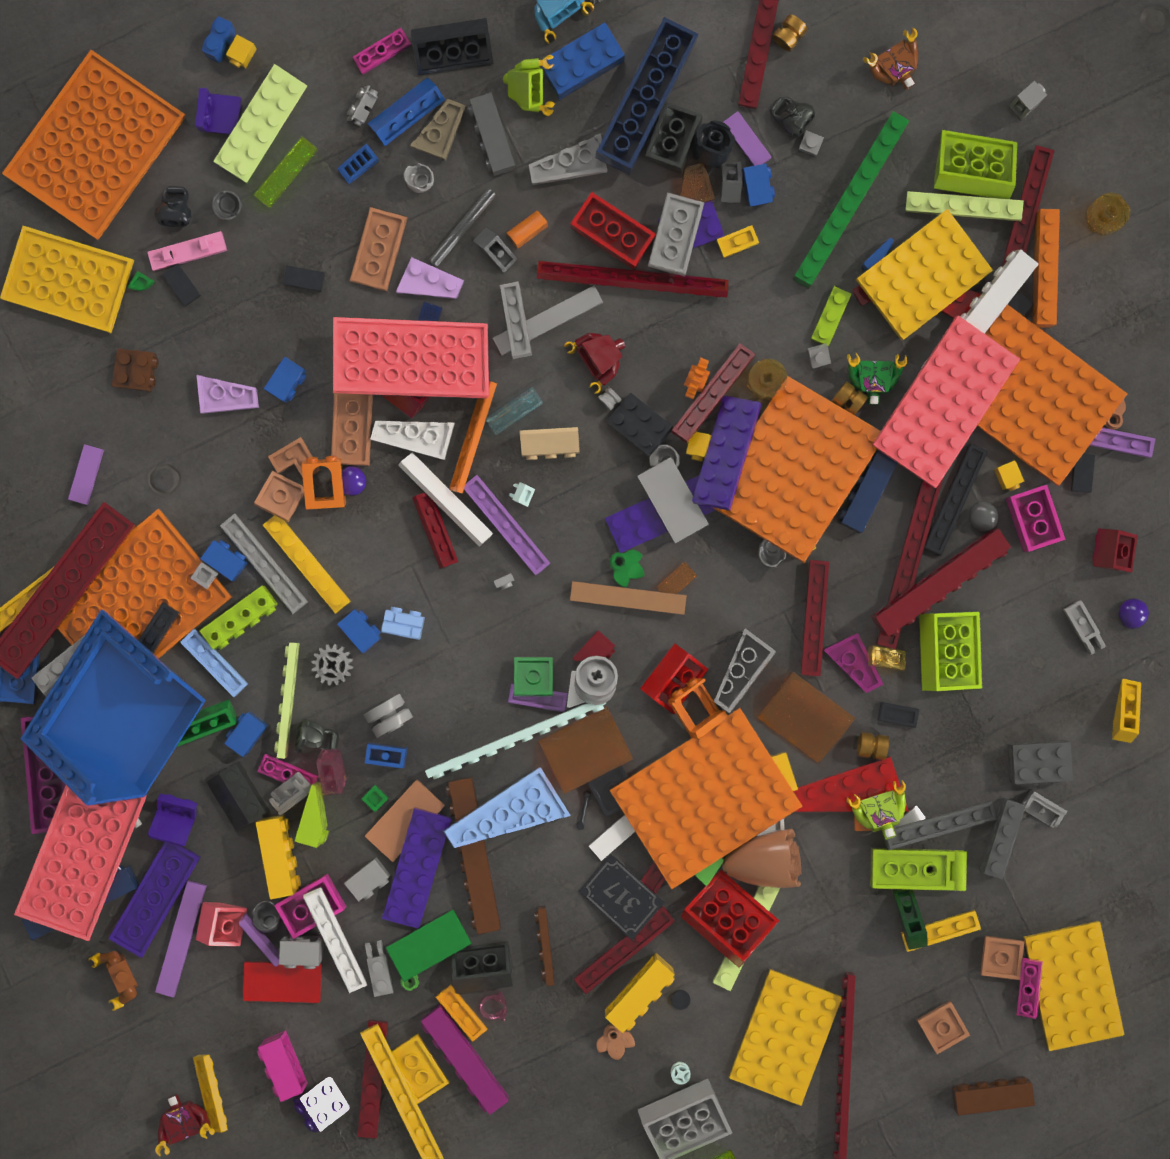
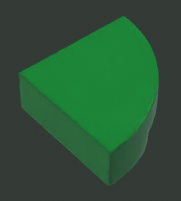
M137 271L128 288L135 291H143L150 288L155 281Z

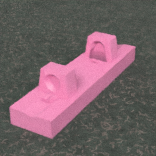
M220 231L149 251L148 256L152 270L155 272L177 264L225 252L227 247L223 233Z

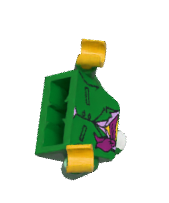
M857 353L856 358L851 360L850 354L847 355L849 362L848 377L855 389L863 394H868V405H879L880 394H887L890 390H893L901 377L903 367L907 364L906 355L903 361H898L899 354L895 356V365L892 361H860Z

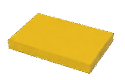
M419 1034L391 1051L417 1104L449 1084V1080Z

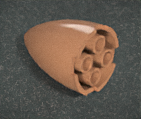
M794 830L774 831L747 841L725 857L722 863L723 871L739 881L769 888L800 887L801 883L798 881V876L802 875L799 847L793 841L795 837Z

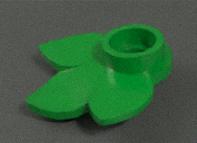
M629 550L624 554L620 552L614 553L610 557L609 564L614 570V579L622 587L628 586L630 578L638 579L644 577L643 568L638 563L643 556L640 552ZM617 558L622 559V565H616L615 560Z

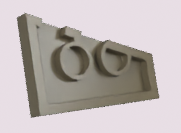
M447 99L433 116L430 123L424 127L417 139L411 143L410 147L446 161L466 105Z

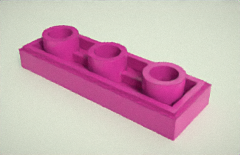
M399 28L352 58L362 75L412 45L402 28ZM381 48L385 49L382 53L379 52Z
M268 754L264 755L257 771L283 783L290 778L285 776V771L290 772V777L299 771L311 785L316 783L318 775Z
M1028 958L1022 959L1017 1006L1018 1016L1037 1018L1043 961Z

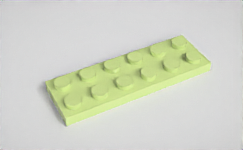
M274 64L216 156L214 163L247 183L304 93L307 85Z

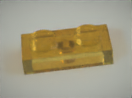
M874 645L869 647L868 666L896 671L905 670L906 651Z

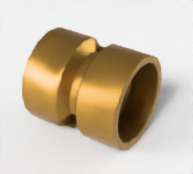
M789 14L782 22L783 27H778L772 38L782 49L791 52L798 43L797 39H801L808 31V28L798 17Z
M846 381L834 396L832 402L839 407H845L846 411L855 415L868 397L860 391L856 392L855 387Z
M861 732L858 740L857 756L869 758L872 755L874 759L885 760L888 753L889 736L877 735L874 737L872 733Z

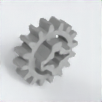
M329 644L326 645V650L322 647L319 648L320 654H314L317 660L311 661L312 664H316V667L312 669V671H317L315 678L321 677V683L327 680L329 686L332 685L333 681L336 685H339V680L345 682L346 678L344 676H351L348 670L354 669L353 666L349 665V662H352L353 659H348L347 657L350 652L344 653L345 647L343 646L337 649V644H334L333 648ZM328 652H336L340 655L332 657ZM321 659L324 660V665L322 668H320ZM329 661H336V670L334 668H329ZM343 661H345V669H344V671H342V669H341V665H342V662H343ZM333 673L336 677L331 678L326 676V674Z

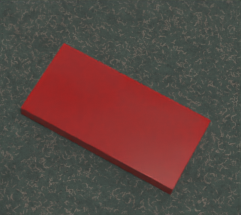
M245 961L243 1001L320 1003L322 963L314 969H305L303 965H296V968H285L284 965L274 966L271 962Z

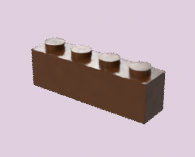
M1024 1076L1014 1077V1080L1009 1081L1006 1079H996L993 1083L979 1081L976 1082V1085L969 1086L966 1083H962L952 1088L954 1110L958 1116L1035 1106L1032 1082Z

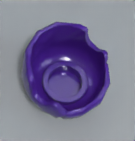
M347 466L342 469L344 494L350 496L360 494L365 489L367 482L362 470L355 466Z
M1133 598L1121 604L1119 617L1123 626L1137 629L1147 622L1149 611L1143 601Z

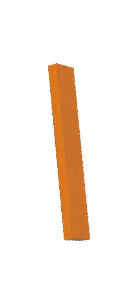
M489 381L488 398H477L449 487L451 491L463 493L497 383Z

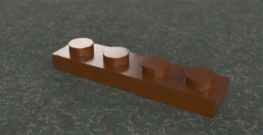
M545 905L538 906V912H535V922L540 924V931H537L538 943L542 942V950H539L540 962H544L545 969H541L542 981H546L547 986H553L555 980Z

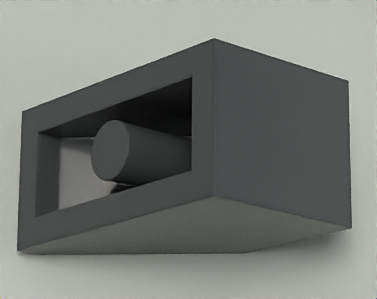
M726 161L721 167V202L740 203L742 189L741 162Z
M487 227L473 240L480 250L504 273L517 260L516 256L503 241Z

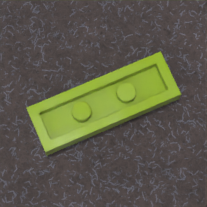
M833 287L810 340L820 344L826 343L829 346L851 297V293L838 287Z

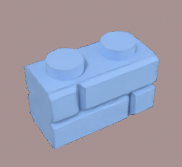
M391 607V610L385 611L381 632L420 640L425 617L421 616V612L410 610V613L407 614L402 613L401 608Z

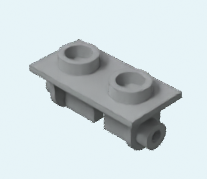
M369 85L359 89L356 94L358 99L355 105L352 104L347 112V115H349L347 121L354 119V124L359 127L365 123L370 113L364 107L367 106L372 109L378 98V92L373 89L369 91Z

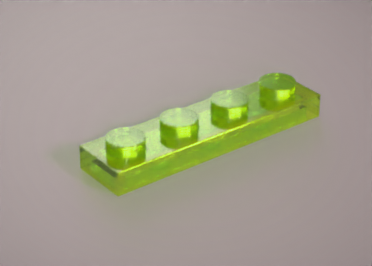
M302 136L254 196L270 209L318 149Z

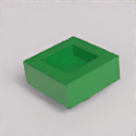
M374 785L362 798L374 812L389 799L377 785Z

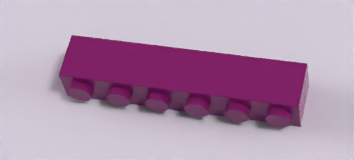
M440 1004L422 1017V1029L426 1034L430 1033L433 1037L432 1042L435 1047L444 1052L446 1062L455 1067L457 1077L461 1081L464 1080L466 1082L468 1092L472 1096L477 1097L479 1100L478 1105L482 1111H487L491 1115L509 1100L508 1094L444 1007Z

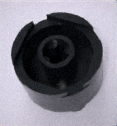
M716 120L710 121L707 124L703 123L698 128L693 143L694 159L708 166L721 167L728 160L735 141L734 134L732 135L730 131L731 128L727 124Z

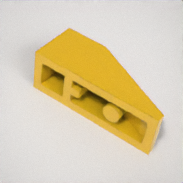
M1127 679L1121 680L1113 720V740L1132 743L1139 734L1141 682Z

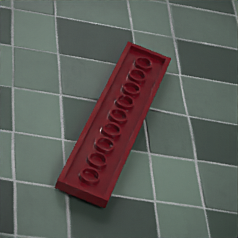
M106 502L102 503L0 637V666L15 678H21L136 525Z

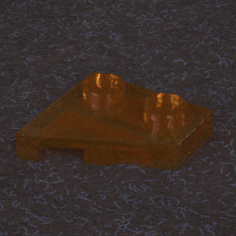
M699 163L685 168L681 196L706 203L715 200V196L704 164Z

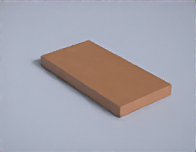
M370 207L350 282L388 291L407 217Z
M334 393L331 456L342 458L341 465L370 466L373 394Z
M417 779L365 837L393 862L401 854L414 807L438 814L445 804Z

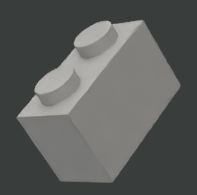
M1033 81L1012 101L1009 107L1022 120L1047 96L1046 90L1041 84Z
M376 857L344 884L358 902L362 898L366 901L374 894L372 890L377 886L381 889L389 882L387 878H389L390 873Z

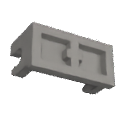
M298 771L271 792L273 798H270L269 802L281 816L308 795L311 784Z
M1029 790L1022 804L1026 805L1025 812L1052 828L1054 826L1058 827L1068 812L1032 790Z

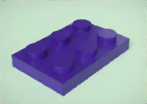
M712 201L704 203L692 249L724 237Z

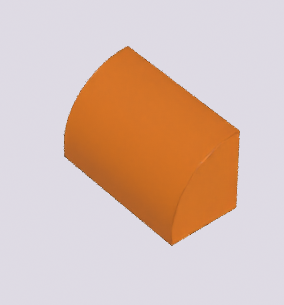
M536 210L506 232V235L518 249L546 229L548 223L540 212Z

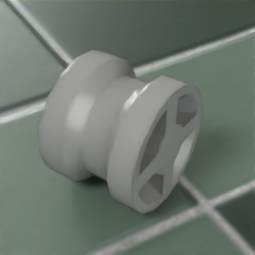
M609 386L603 395L598 396V399L610 411L616 403L622 400Z

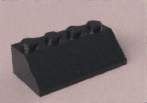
M487 18L411 30L418 75L494 64Z

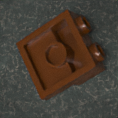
M117 348L112 387L152 392V388L156 384L154 371L158 368L159 363L157 354Z

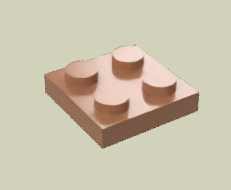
M272 471L256 498L254 505L289 522L304 496V486Z
M985 936L980 974L983 976L1020 980L1024 941Z
M950 1000L916 1019L936 1054L970 1036Z

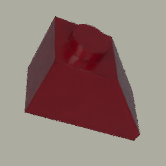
M598 630L572 659L583 661L592 656L609 659L615 652L613 649L615 645Z

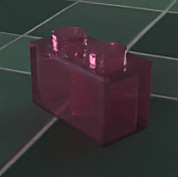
M321 750L316 765L323 795L342 794L347 779L341 750Z

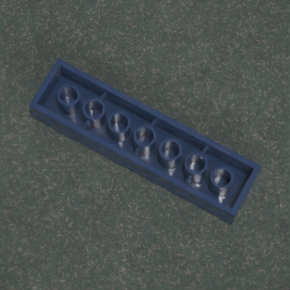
M665 17L663 18L596 151V159L630 175L662 112L665 102H667L697 42L698 33Z

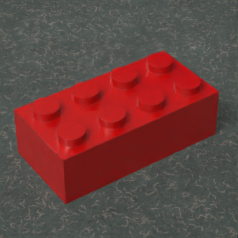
M593 192L590 193L570 223L572 230L633 270H635L656 237L654 232Z

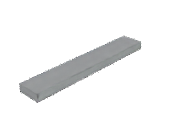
M595 285L526 320L529 340L531 341L603 304ZM508 330L493 338L501 355L511 351Z
M233 514L220 525L292 614H295L308 603L307 599L236 514Z

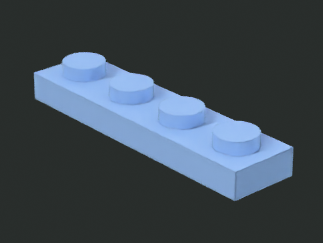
M193 629L180 642L233 697H236L248 685L247 681L216 649L211 648L206 639L196 629Z

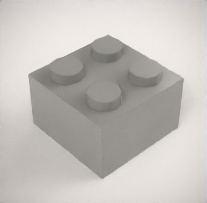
M285 935L280 941L279 965H284L285 968H296V965H303L305 969H314L323 960L324 940L322 936L300 935L293 939L291 935Z

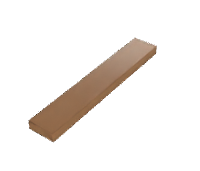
M572 581L570 601L684 615L687 595Z

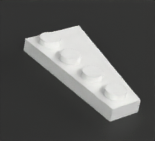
M375 421L370 440L445 460L455 423Z

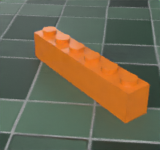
M1040 209L1035 219L1034 260L1038 263V266L1033 271L1034 305L1032 307V323L1039 328H1052L1057 325L1060 209Z

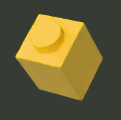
M236 35L226 56L230 60L229 63L237 68L241 66L246 69L257 48L254 43Z
M696 432L689 440L686 454L692 456V460L703 462L711 435Z
M1015 460L994 469L1002 490L1009 489V491L1020 488L1019 484L1024 482Z

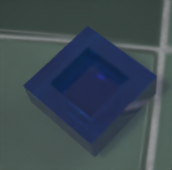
M424 302L418 321L438 322L443 308Z

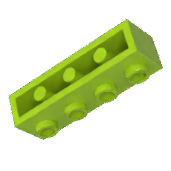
M261 586L201 629L200 632L212 649L219 648V650H222L230 644L228 640L233 637L237 639L245 633L244 629L249 625L252 628L260 622L259 618L264 614L266 616L272 614L276 610L275 606L278 603L266 586Z

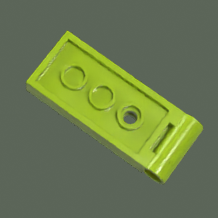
M871 848L870 886L872 888L966 891L967 851ZM931 866L932 870L927 872V867Z

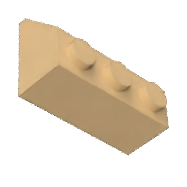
M578 427L520 431L522 457H526V460H537V456H545V459H555L557 455H564V458H572L579 454Z

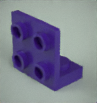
M199 88L196 128L200 132L230 135L240 118L241 97L211 94L207 88Z

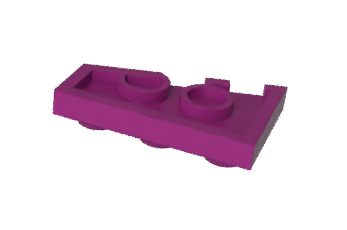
M858 633L823 649L866 693L884 685Z

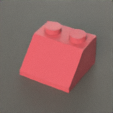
M203 902L196 940L208 946H240L243 929L240 927L239 921L247 913L248 908L219 902Z

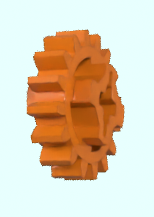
M700 358L697 366L692 364L684 383L688 387L685 394L686 397L694 399L697 391L702 392L710 374V371L706 370L709 360Z

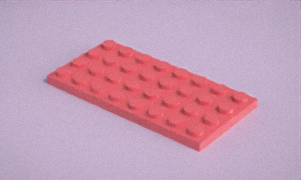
M959 315L956 316L872 446L933 488H937L1020 358Z
M333 317V393L488 398V324Z
M66 785L14 915L89 941L147 795L134 799L86 805Z

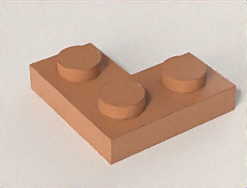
M302 437L268 456L278 474L295 464L302 477V462L308 457H313ZM319 466L314 469L313 475L321 471Z

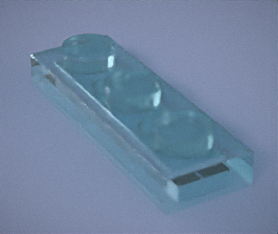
M531 387L488 416L486 421L495 435H497L543 404L536 390Z

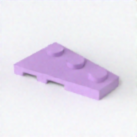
M411 257L396 293L457 299L464 280Z
M197 375L200 413L259 408L257 388Z

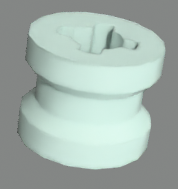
M676 1062L671 1067V1077L675 1083L685 1084L690 1079V1069L684 1062Z

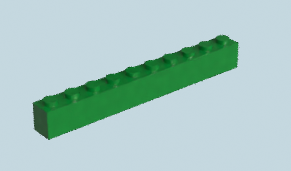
M894 111L891 113L792 280L807 289L811 287L909 123L908 119Z

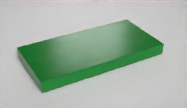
M452 910L391 944L386 949L402 980L406 982L471 945L472 942L457 914Z

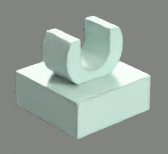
M521 482L514 484L513 486L517 490L515 494L510 493L509 496L513 498L512 500L528 507L535 489Z

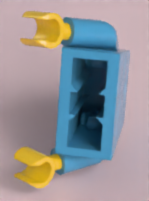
M536 0L537 4L534 6L535 19L541 31H544L545 41L548 44V35H553L556 40L555 33L549 30L550 27L554 29L579 10L581 6L582 14L585 16L589 15L585 7H589L592 11L594 10V5L591 2H585V0Z

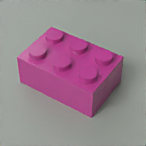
M1047 485L1005 498L1023 552H1030L1066 540Z
M328 873L299 889L294 895L287 896L274 905L293 939L317 926L303 898L304 894L321 887L334 915L342 912L347 907Z
M286 1030L264 1039L258 1047L257 1053L259 1059L264 1061L266 1065L265 1073L267 1078L271 1079L274 1084L273 1092L275 1096L279 1097L282 1102L303 1093L308 1082Z

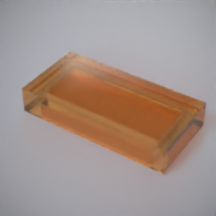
M683 562L656 588L660 592L678 594L697 575L686 562Z

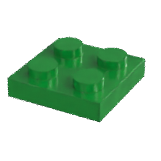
M514 657V696H553V657Z

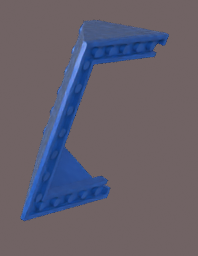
M101 609L20 739L86 805L145 797L206 700L106 611Z

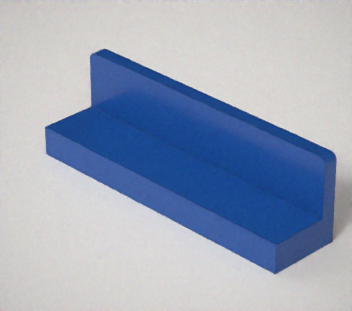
M426 78L372 119L368 125L376 133L384 146H386L445 101V98L438 87L429 78Z

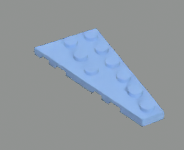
M538 767L443 832L451 845L456 848L559 818H565L570 816L541 767Z

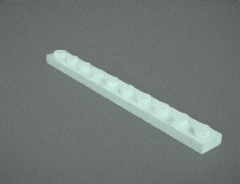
M606 702L599 705L585 703L431 767L425 771L428 778L433 776V779L444 776L443 772L450 769L453 772L462 768L461 764L463 763L473 764L479 761V757L486 754L489 757L498 753L497 749L504 747L506 750L515 746L514 742L518 740L526 742L532 739V735L539 732L542 735L551 731L550 727L557 725L559 728L568 724L567 720L575 717V720L585 717V713L588 711L598 712L604 709L603 705Z

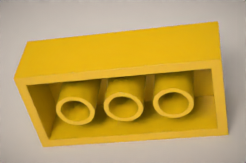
M285 814L262 818L256 822L270 899L294 895L299 890L301 881L295 871L297 867L296 857L292 856L291 849L294 848L292 837H289L288 830H290L289 819L285 818Z
M655 953L605 1009V1018L622 1033L626 1030L630 1031L636 1023L634 1020L639 1015L642 1017L649 1009L647 1006L650 1002H655L662 994L660 991L665 986L669 987L675 979L673 978L675 975L673 967Z

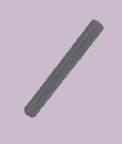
M487 189L430 257L429 261L437 267L496 197V194L491 189Z

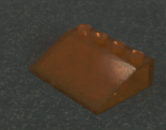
M792 671L757 716L758 719L818 763L855 720V717Z
M607 706L539 740L564 794L633 760Z

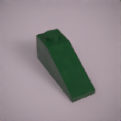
M913 889L893 890L908 949L927 947V930Z

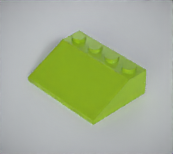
M942 130L935 169L934 189L989 198L1010 199L1016 186L1017 142Z
M980 613L919 614L922 691L982 688Z

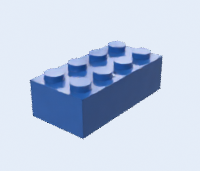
M603 23L551 54L554 58L547 59V63L555 65L550 69H545L543 66H540V68L543 69V74L557 98L561 100L625 61V54L607 24Z

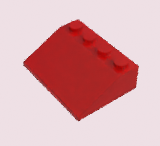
M722 870L713 877L709 884L684 909L681 915L683 920L738 968L744 964L780 921Z

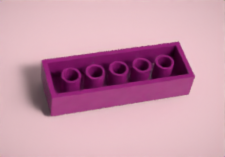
M34 716L21 718L22 735ZM23 742L31 834L46 833L66 784Z

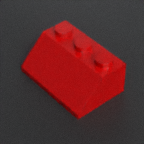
M674 644L640 689L665 709L675 714V711L668 702V699L672 697L671 694L677 689L685 688L687 686L686 683L692 678H702L709 669L680 646ZM687 694L681 699L682 704L689 696V694Z

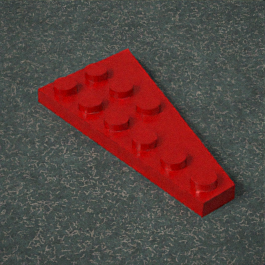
M889 756L885 760H877L798 787V790L793 792L802 804V807L795 812H853L852 806L847 803V798L851 800V803L855 802L854 794L861 801L892 790L896 792L893 782H896V787L901 786L891 757ZM907 804L905 807V812H909Z

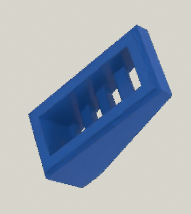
M366 143L337 169L348 184H350L377 164L379 159ZM365 153L370 157L369 161L364 157ZM361 158L364 165L361 166L357 159ZM353 162L359 168L358 171H355L351 164ZM348 167L350 171L353 173L351 177L347 173L345 168Z
M889 238L861 265V268L866 272L883 259L894 240Z

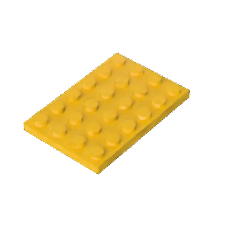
M946 209L864 272L856 281L902 341L986 277L993 269L950 211Z
M22 226L0 299L112 333L134 260Z
M1099 921L1023 937L1028 959L1043 961L1038 1007L1049 1051L1124 1035Z
M769 969L729 1078L801 1106L840 1005L841 996Z

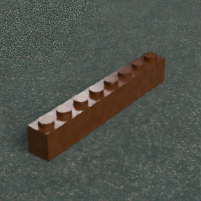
M472 776L449 781V786H446L448 797L452 798L453 803L450 805L451 816H455L457 822L478 808ZM485 840L457 847L458 853L463 856V861L460 862L462 873L466 872L467 880H464L465 890L470 892L471 899H468L469 910H473L474 918H471L473 930L477 929V934L500 930L501 924Z

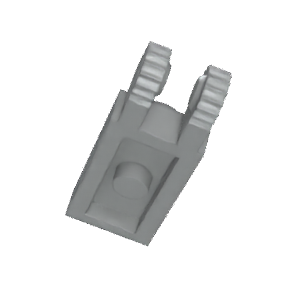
M1081 600L1063 609L1090 655L1094 654L1095 650L1089 639L1094 637L1098 647L1101 649L1106 647L1097 626Z
M382 940L377 941L379 956L374 957L371 944L365 943L374 997L393 993L387 955L384 952Z

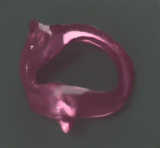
M501 991L498 995H489L482 1000L480 1010L486 1019H502V1021H505L507 1015L506 999ZM488 1000H495L503 1004L504 1009H501L496 1014L489 1015L484 1010V1004Z

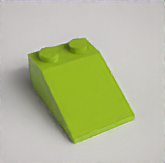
M316 782L311 785L295 842L318 848L326 842L329 831L326 830L328 824L321 783Z

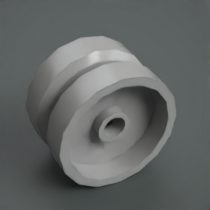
M592 656L581 661L575 675L574 687L576 694L587 704L599 705L609 701L616 690L618 680L617 669L605 657Z
M401 694L394 696L364 714L368 723H373L380 719L381 723L372 728L376 738L387 732L389 734L403 726L404 722L413 717L409 708H405L397 713L396 709L405 703Z

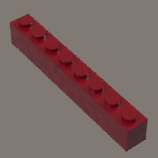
M999 528L988 531L871 616L872 620L883 636L893 637L901 631V627L912 624L916 620L915 617L920 613L922 615L931 610V605L945 600L949 592L959 590L963 582L974 579L978 571L989 568L992 565L991 562L996 558L1004 557L1011 546Z

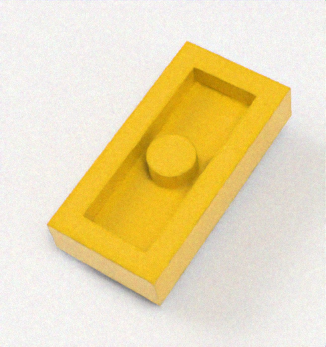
M752 225L716 240L723 258L759 244Z

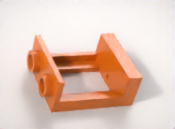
M326 456L325 459L318 460V457H308L302 462L306 509L345 507L346 496H344L342 458ZM325 466L331 471L334 496L315 497L313 471L316 467Z
M696 677L689 680L685 688L674 691L668 702L690 737L699 739L725 720L728 715L724 710H719L703 685L705 679ZM691 691L697 695L710 715L696 726L681 703V699Z

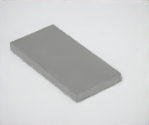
M667 193L648 267L681 276L686 275L704 202Z
M671 457L637 476L675 543L709 525L698 504L692 502L693 495Z

